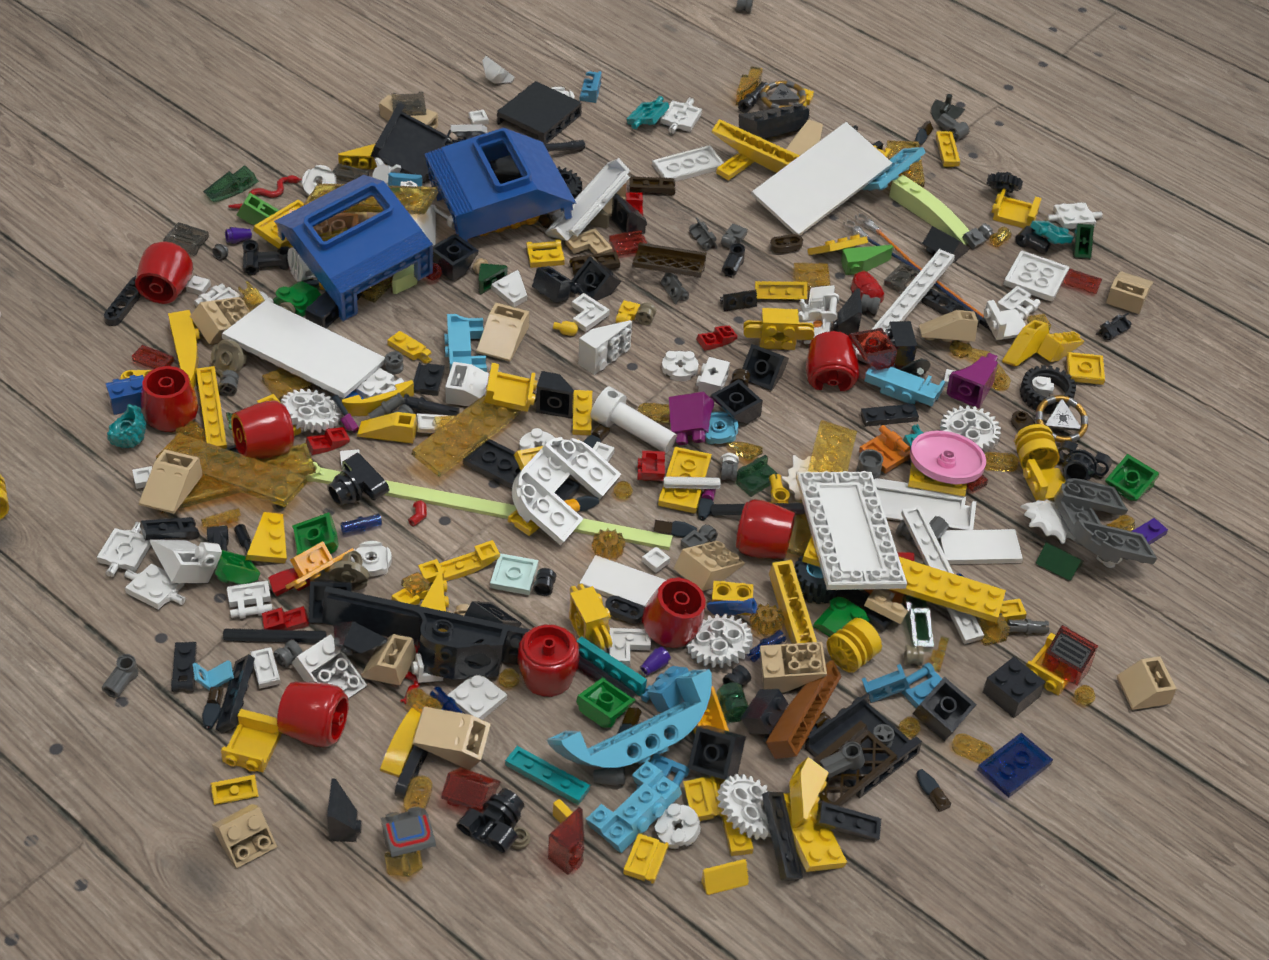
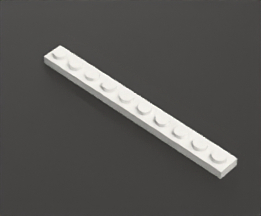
M939 249L860 342L859 346L870 360L883 346V342H886L885 330L888 329L889 322L905 320L951 265L955 255ZM856 347L855 350L857 353L858 360L868 364L869 362H867L863 358V356Z

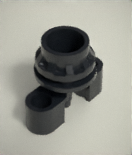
M1064 441L1059 446V461L1063 462V471L1066 479L1088 481L1094 474L1098 476L1106 475L1112 465V459L1107 454L1098 452L1096 457H1094L1088 451L1077 449V443ZM1062 450H1067L1069 453L1065 454ZM1098 463L1104 464L1105 467L1099 466Z
M358 452L342 461L345 470L336 475L333 481L327 485L331 498L338 506L353 504L361 500L363 492L375 501L390 491L384 478Z
M503 788L498 794L491 795L489 800L485 801L483 813L469 808L456 823V826L466 836L501 853H506L518 838L517 833L513 829L520 820L521 811L525 805L517 794Z

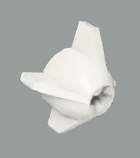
M487 56L482 60L485 76L494 84L510 83L515 78Z
M375 158L377 167L373 172V178L384 181L388 186V173H399L401 166L396 164L391 167L385 165L380 158Z

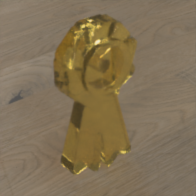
M955 340L950 345V351L953 356L959 358L969 357L974 362L981 356L986 357L990 353L989 351L972 348L970 343H961L960 340Z

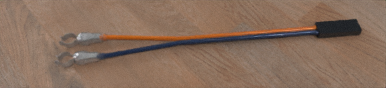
M859 213L858 216L855 215L857 223L864 224L863 226L867 230L881 235L906 260L892 252L893 257L908 265L917 273H920L922 268L915 264L885 236L880 228L875 225L874 221L867 220L864 214ZM843 221L845 229L852 231L853 235L867 236L868 242L875 246H881L870 239L860 226H855L853 221ZM846 223L853 225L854 227H848ZM936 281L934 285L958 304L980 316V324L991 331L982 313L941 282Z

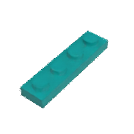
M581 636L577 640L579 655L632 689L638 696L641 697L645 693L646 678Z
M516 746L505 760V766L576 805H579L590 791L589 784L519 746Z

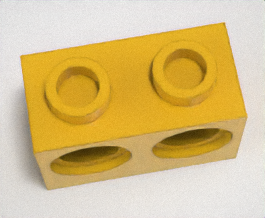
M713 581L711 602L744 601L753 598L754 585ZM750 613L737 614V615H747V616H751Z

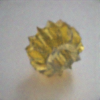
M607 528L606 531L600 529L594 535L592 548L595 555L607 558L608 560H611V558L617 560L619 555H623L625 539L622 533H617L616 529L610 531Z
M767 603L763 606L759 604L756 613H752L749 618L752 630H757V635L762 633L765 637L768 634L774 636L776 632H780L784 624L782 610L777 609L776 605L769 606Z

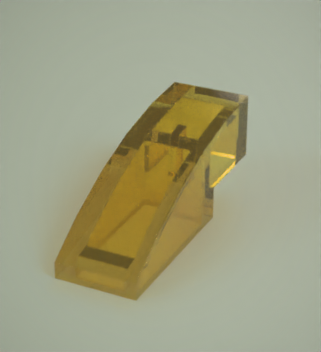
M751 66L749 75L742 74L737 91L736 106H738L740 100L744 99L746 94L751 93L761 83L763 68Z

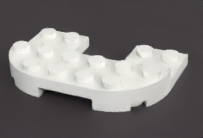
M558 437L547 442L517 475L512 486V498L519 515L527 523L530 520L535 522L559 545L568 538L583 520L577 512L554 493L571 474L600 500L621 475L590 446L574 438L564 440L562 437Z

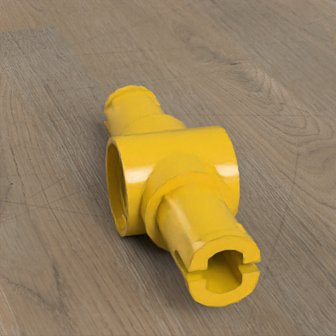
M775 474L769 477L772 488L770 491V503H788L790 493L783 487L781 475L777 474L776 477Z

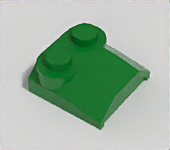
M300 281L289 287L283 286L276 290V297L273 298V303L279 306L283 302H290L295 307V314L304 317L306 315L305 309L321 293L315 287Z
M1127 454L1105 479V482L1108 486L1114 487L1117 493L1124 498L1138 501L1147 490L1153 488L1155 481L1159 477V472Z
M329 512L292 525L297 555L322 541L330 554L338 549L337 531Z
M222 550L215 570L218 580L225 583L229 581L235 582L237 585L257 581L261 573L250 560H245V555Z
M836 597L831 600L830 606L813 624V628L830 637L854 618L864 619L868 623L870 620L863 609L846 598Z
M602 677L577 696L576 703L582 714L601 727L608 728L615 725L616 719L631 707L636 699L631 698Z

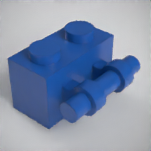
M131 375L126 379L119 380L117 378L113 379V382L105 383L114 415L125 413L128 404L136 405L142 409L141 390L144 379L143 375Z

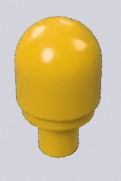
M554 322L553 329L560 330V333L563 335L574 336L578 332V326L574 322Z

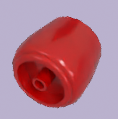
M164 241L153 243L145 249L138 265L135 280L137 290L142 296L152 302L160 304L173 302L184 290L191 278L194 269L192 259L187 251L174 243Z
M829 331L818 334L811 340L806 360L807 380L816 390H822L823 384L828 383L830 386L838 385L840 391H847L855 385L859 378V364L854 343L848 335L842 332Z
M163 366L151 370L144 377L141 390V407L144 418L151 427L159 431L174 432L186 428L195 420L198 412L197 397L190 378L184 370L173 366Z
M264 401L233 413L231 419L232 434L236 448L242 458L281 456L288 453L294 445L292 420L283 403L279 401Z
M754 499L746 502L738 525L736 548L739 549L740 553L751 557L785 559L792 535L795 512L763 500Z
M670 578L664 581L652 594L643 610L642 623L648 636L661 646L669 648L684 647L691 640L695 639L703 624L706 603L703 591L697 584L688 579Z
M544 624L532 628L524 634L518 647V665L526 688L542 697L557 696L569 689L579 663V645L574 635L567 629L557 625Z
M291 682L286 687L279 704L277 714L278 730L282 734L305 744L322 748L329 747L337 743L344 731L349 710L348 696L339 686L333 684Z

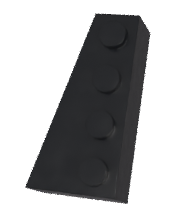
M797 103L793 106L739 114V128L762 139L801 129L807 120L810 119L809 108Z

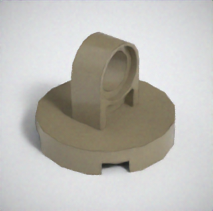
M221 340L212 349L211 362L212 364L215 363L217 368L215 371L219 375L226 370H232L238 374L243 364H246L248 354L242 352L241 347L235 341Z
M351 551L343 556L342 561L334 562L330 566L329 580L352 583L353 590H360L367 586L370 574L362 566L363 559L361 554L357 551ZM350 556L354 558L355 562L350 560Z

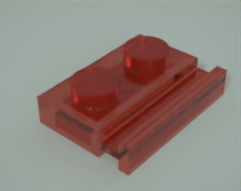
M642 230L609 235V242L613 252H617L618 256L637 253L639 242L647 243L644 235H642Z

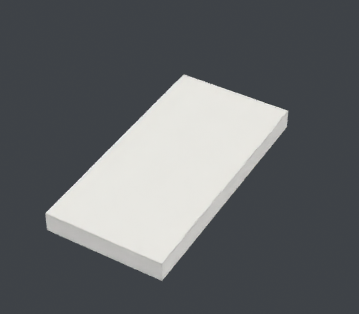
M710 145L652 160V166L661 178H673L675 182L714 172L717 167L724 163Z
M1015 529L946 530L939 538L940 546L949 565L1022 563L1023 560Z
M595 555L580 584L582 583L585 588L593 586L596 593H600V595L608 598L620 596L641 605L644 609L652 594L666 580Z

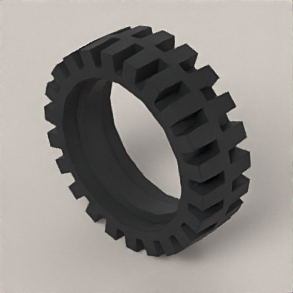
M1041 365V368L1035 366L1034 369H1029L1023 377L1020 396L1023 397V402H1027L1028 407L1033 406L1032 409L1035 411L1038 405L1045 398H1048L1038 394L1031 387L1035 377L1051 378V383L1059 386L1064 391V396L1074 399L1076 391L1075 381L1071 379L1069 374L1066 375V371L1060 372V368L1056 367V369H1053V366L1046 368L1045 365ZM1059 402L1046 406L1043 412L1046 411L1047 414H1051Z

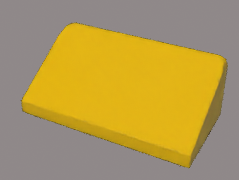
M255 774L211 783L214 805L258 797Z
M746 859L703 869L701 883L705 893L711 895L748 885Z

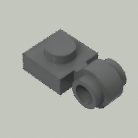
M984 223L978 229L974 228L966 232L962 238L973 250L984 244L994 233L991 226Z
M732 224L722 236L721 244L730 249L732 244L741 243L747 235L748 229Z
M705 524L699 529V532L693 530L681 539V546L689 548L713 542L716 540L718 533L712 526Z

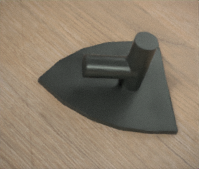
M952 94L946 95L945 102L937 99L934 101L931 107V115L936 124L937 120L944 113L956 120L965 111L964 108L951 104Z
M921 358L899 370L921 377L923 373L929 370L931 365L930 361Z

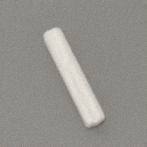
M664 477L663 485L664 488L720 489L721 482L720 478Z

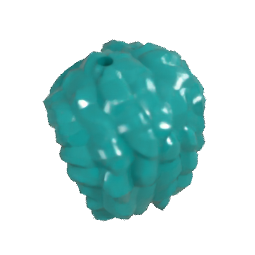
M128 404L126 412L109 425L107 439L111 445L121 448H134L144 440L146 421L141 408Z

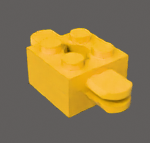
M762 308L761 321L746 320L743 324L744 336L746 338H759V347L764 349L795 350L797 340H812L815 336L812 323L799 322L798 309Z
M582 583L578 584L577 587L575 585L569 588V620L578 637H584L602 650L605 647L607 649L611 648L612 638L609 634L611 615L608 608H604L600 593H596L593 586L585 588Z

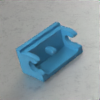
M601 71L586 72V76H592L593 79H584L579 101L597 103L601 87Z
M901 664L897 665V671L867 682L866 677L862 678L871 703L910 688Z

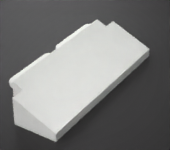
M619 158L608 162L575 198L576 204H573V210L571 211L572 218L566 220L563 212L545 233L548 236L568 241L572 235L578 236L630 178L627 175L630 172L627 166Z
M874 479L886 519L902 521L901 512L903 509L920 505L928 522L935 516H940L949 524L948 529L973 530L976 501H972L971 506L965 505L966 497L924 489L917 490L913 487H908V483Z

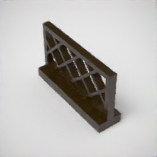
M639 242L632 267L701 278L702 272L705 270L707 253Z
M862 721L858 722L817 755L813 761L821 766L820 760L841 751L848 742H857L861 745L866 739H869L873 742V748H862V752L873 753V761H865L863 766H872V771L869 774H860V769H857V774H844V772H841V774H837L829 779L827 777L825 780L827 785L818 794V797L823 802L841 806L898 759L893 751L867 730V725ZM876 753H885L889 756L885 761H876ZM829 780H841L840 787H828ZM844 780H856V784L853 787H844ZM828 793H840V798L832 803L828 799Z

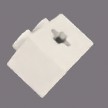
M709 357L707 363H703L701 369L702 376L699 375L697 378L696 386L699 387L698 392H705L710 397L714 392L724 388L729 375L730 362Z

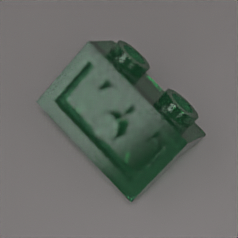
M766 455L756 458L753 462L742 466L737 471L736 484L750 497L771 486L769 477L773 474L776 477L778 474L767 464L768 456Z

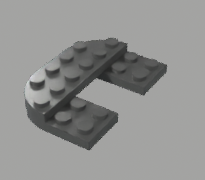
M1067 479L1065 483H1062L1054 497L1055 506L1058 508L1068 529L1075 537L1077 544L1084 546L1104 562L1118 563L1120 558H1123L1125 560L1131 559L1140 563L1154 565L1157 557L1143 534L1102 525L1094 510L1125 516L1128 509L1114 487L1082 479Z

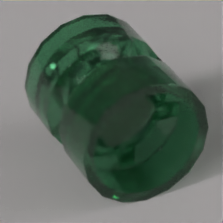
M727 683L718 689L716 695L725 720L730 723L740 722V718L749 704L741 684Z

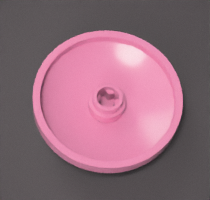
M925 432L917 436L911 445L910 458L915 467L923 474L937 481L950 484L970 483L977 480L983 474L986 466V457L982 449L972 440L953 432Z

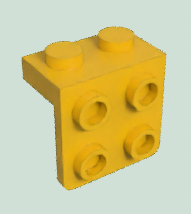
M1035 459L1027 460L1026 467L1023 470V476L1036 501L1054 500L1060 486L1066 481L1059 468L1040 470Z

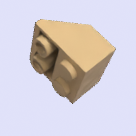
M393 634L387 638L388 640L385 644L376 647L361 674L362 678L401 685L415 659L416 650L413 638Z
M1160 656L1141 659L1117 675V680L1132 710L1171 704L1176 692V687Z
M251 804L212 824L222 848L235 868L277 847L263 813L257 805Z

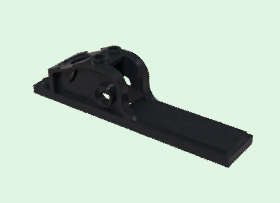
M328 586L324 590L322 623L334 626L335 622L353 621L381 636L390 637L395 634L413 638L414 645L418 648V654L420 653L424 672L453 680L467 679V677L476 675L497 677L500 674L503 662L518 665L519 643L524 634L530 630ZM438 629H446L447 631L441 632Z

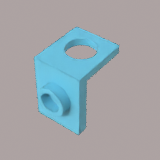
M229 660L209 671H206L196 662L193 664L195 680L209 691L210 687H219L234 678L232 664Z

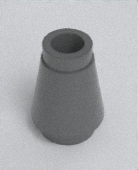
M624 766L594 770V783L613 786L625 784Z

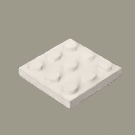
M1021 250L1003 285L1013 289L1018 286L1031 293V295L1053 302L1069 271V267Z

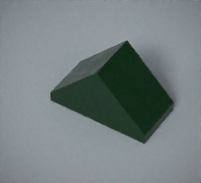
M1077 223L1073 235L1075 238L1072 241L1074 257L1091 259L1094 234L1093 224Z
M481 263L478 293L481 295L489 291L492 283L507 276L508 267L506 265Z

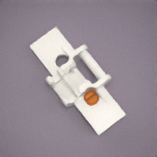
M834 285L810 288L808 305L805 304L804 299L800 300L802 311L798 313L799 321L812 323L815 336L823 332H829L831 322L837 319L836 308L839 295L834 293ZM804 340V344H810L811 340Z

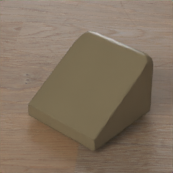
M601 209L589 224L607 229L609 228V214Z

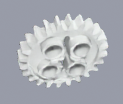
M300 389V392L293 390V393L288 392L281 399V403L285 405L290 414L292 424H296L297 429L303 427V431L310 429L312 433L314 430L321 433L322 429L326 431L328 428H334L340 422V409L331 400V396H324L325 393L318 394L317 390L311 392L310 389L305 392L303 389Z
M967 405L966 409L959 406V410L953 408L952 412L947 411V414L943 415L940 431L962 435L988 452L989 448L993 449L994 445H997L1001 434V427L998 426L999 422L995 421V416L989 417L990 412L983 413V409L978 411L976 406L970 409Z
M716 614L715 618L712 619L708 615V620L703 619L702 627L695 639L686 645L688 653H691L692 659H697V663L704 661V666L712 663V668L716 664L723 668L724 663L731 666L732 661L738 664L739 658L745 659V654H749L750 648H752L751 628H747V623L742 624L741 619L735 621L734 616L728 619L726 614L722 618Z
M735 774L733 777L730 776L721 784V788L717 791L719 793L717 799L721 801L718 807L724 808L721 814L728 816L727 822L732 821L734 823L733 829L740 828V834H743L744 831L747 832L748 838L754 835L756 840L760 837L763 840L767 837L770 838L771 834L762 794L767 792V785L762 787L760 780L754 782L752 776L747 779L744 774L740 777L738 774Z

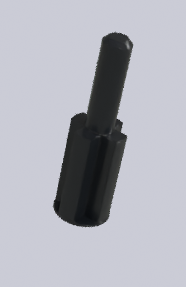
M239 524L235 526L234 531L240 545L245 547L248 553L251 539L246 526Z

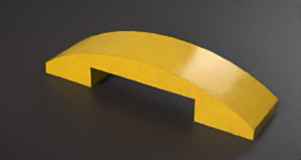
M412 380L396 384L394 391L366 399H361L360 395L342 399V404L351 416H369L368 413H371L381 406L383 401H388L397 393H400L403 398L405 394L413 397L414 384Z
M491 540L474 546V552L441 563L434 559L418 565V568L425 582H434L439 572H442L443 580L450 581L483 569L500 557V553L494 541Z
M416 703L406 714L392 738L380 771L400 777L414 747L412 744L422 709L426 706Z

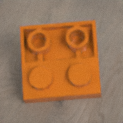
M882 425L879 428L882 434L860 446L859 452L873 449L881 453L883 456L881 471L887 473L910 459V446L902 441V437L896 432H891Z

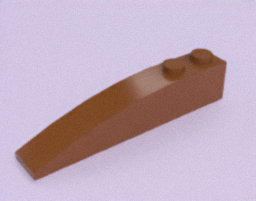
M833 660L826 664L827 676L807 683L791 701L766 741L768 749L775 759L797 757L842 677Z

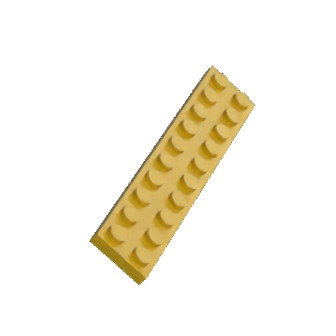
M811 535L802 562L821 567ZM899 557L907 586L906 589L891 590L997 623L1006 590Z

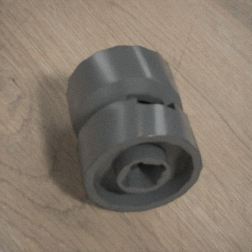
M873 449L862 451L858 458L856 472H872L873 479H880L883 465L881 453Z

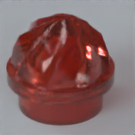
M433 263V273L426 276V278L431 281L439 279L442 274L441 267Z

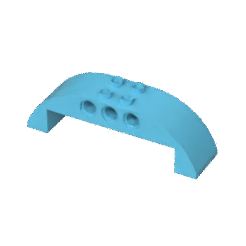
M710 669L691 670L676 677L675 680L683 697V703L588 749L580 731H563L547 739L548 745L565 759L586 766L617 768L635 762H646L651 759L650 755L668 751V746L683 739L699 723L710 699L712 686Z

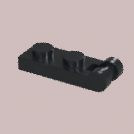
M192 517L143 520L140 523V529L145 540L184 537L193 540L200 536L198 528L195 527L196 522Z
M175 642L171 681L172 692H179L181 689L194 691L195 676L193 664L196 662L197 657L196 642Z

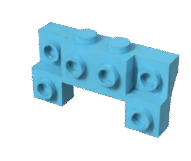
M447 314L448 334H444L445 345H448L445 346V357H449L450 371L453 362L472 364L487 372L486 356H471L470 339H481L484 330L483 318H465L457 314Z
M878 357L873 364L874 366L868 369L864 380L867 383L881 387L880 393L909 404H915L918 401L929 406H933L934 402L938 400L945 386L944 380L941 381L940 385L931 383L932 376L928 375L924 382L923 378L894 368V362H891L889 367L880 364L881 357Z
M646 761L632 774L634 782L640 787L614 812L601 804L586 818L588 826L600 834L620 853L637 838L638 833L642 834L682 795L680 787L666 778L662 770L649 761Z

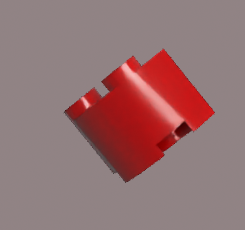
M642 450V458H638L637 480L664 481L665 452Z

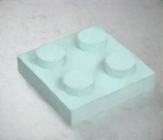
M500 553L491 578L490 588L530 595L538 568V560Z

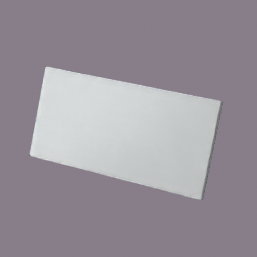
M845 122L753 190L751 195L793 234L801 236L892 166V162Z
M265 300L222 333V339L233 340L245 351L251 352L261 359H265L342 398L348 396L386 363L385 357L268 300Z
M797 472L796 481L827 590L906 589V578L872 472Z

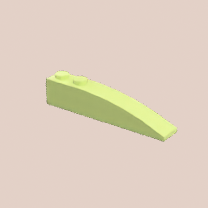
M904 175L892 181L890 198L935 228L967 245L962 236L969 229L939 199Z

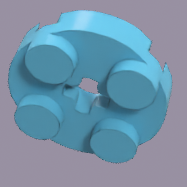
M726 412L711 413L709 433L705 434L706 442L708 444H723L735 441L738 434V421L728 416Z

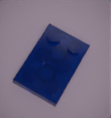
M1021 732L980 763L977 770L1009 798L1052 764L1053 759Z

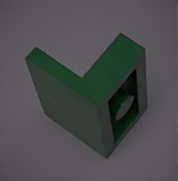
M1045 543L1036 564L1067 580H1072L1078 567L1082 566L1084 560L1050 543Z

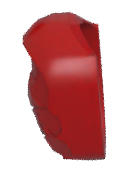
M861 271L854 275L851 284L852 292L860 289L861 300L863 294H866L870 298H881L880 303L883 302L885 293L878 281L870 273Z

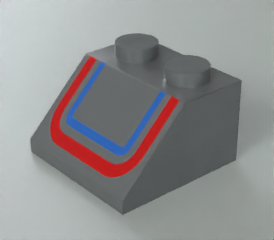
M412 807L408 809V812L400 814L399 812H391L386 814V817L380 818L385 845L392 857L436 846L429 816L425 808Z

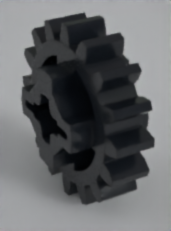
M997 172L996 174L991 173V175H988L986 184L998 190V192L1006 189V192L1013 193V190L1018 191L1022 189L1023 180L1012 175L1010 172Z

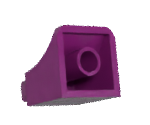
M988 353L986 357L981 356L972 365L961 370L952 371L949 376L947 395L980 409L994 383L998 356Z
M705 392L669 397L671 431L677 434L676 443L680 446L687 445L688 436L693 435V442H705V434L709 433L710 418L714 407V400Z

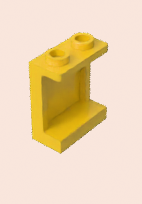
M1002 189L1001 194H997L991 213H994L993 220L1020 228L1030 226L1032 221L1036 219L1042 198L1035 196L1033 204L1005 197L1006 189Z
M492 363L488 374L484 402L528 412L529 406L534 405L536 394H532L533 391H536L538 382L535 380V373H531L530 378L498 372L499 364Z
M1050 633L1045 645L1032 661L1026 663V666L1046 681L1044 688L1059 696L1080 668L1051 652V648L1058 636Z
M240 709L238 713L239 724L228 746L221 749L222 761L230 766H239L249 771L264 773L282 735L278 730L277 718Z

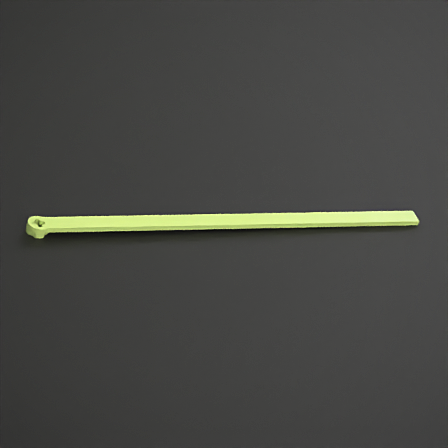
M312 461L303 464L301 467L302 478L308 482L315 481L330 484L334 477L341 472L321 468L316 462ZM385 480L390 489L388 493L384 494L387 496L412 501L422 500L428 504L508 519V516L517 510L515 505ZM584 518L573 531L649 547H658L665 550H670L673 537L672 535Z

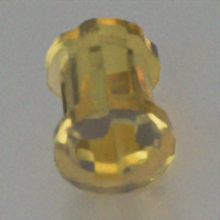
M1003 226L998 229L997 233L990 235L989 240L994 247L998 248L1003 245L1004 241H1008L1012 235L1010 230Z

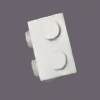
M994 300L987 301L986 309H984V318L996 340L1017 337L1021 329L1026 326L1018 310L1000 311Z

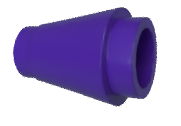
M229 227V229H225V239L227 243H238L252 239L251 229Z
M663 647L655 648L640 666V669L645 675L649 676L668 665L671 656Z

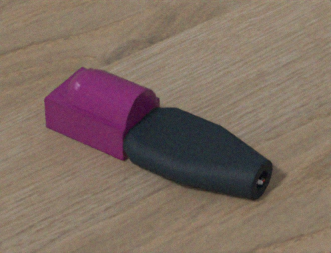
M333 396V401L344 415L341 419L342 424L346 430L353 431V433L357 432L359 427L351 414L348 413L339 396Z
M704 489L702 499L699 500L697 507L698 518L702 521L711 513V505L714 504L716 489Z

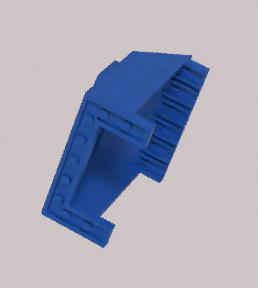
M501 128L424 154L435 198L437 201L444 200L453 218L456 234L465 241L469 238L558 209L561 212L564 211L566 220L572 218L571 211L576 201L541 141L506 128ZM511 155L522 177L500 184L489 162Z
M362 175L274 221L278 227L280 239L283 241L285 237L338 306L339 317L342 321L358 314L357 294L414 264V277L418 281L433 273L432 242L387 184L373 177ZM371 196L376 199L384 210L327 241H323L313 228Z

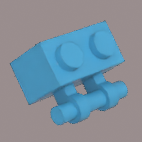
M678 666L668 668L663 674L661 673L657 676L653 685H649L644 690L645 693L641 696V699L644 702L651 699L657 712H664L682 703L684 700L675 678L689 672L688 668Z

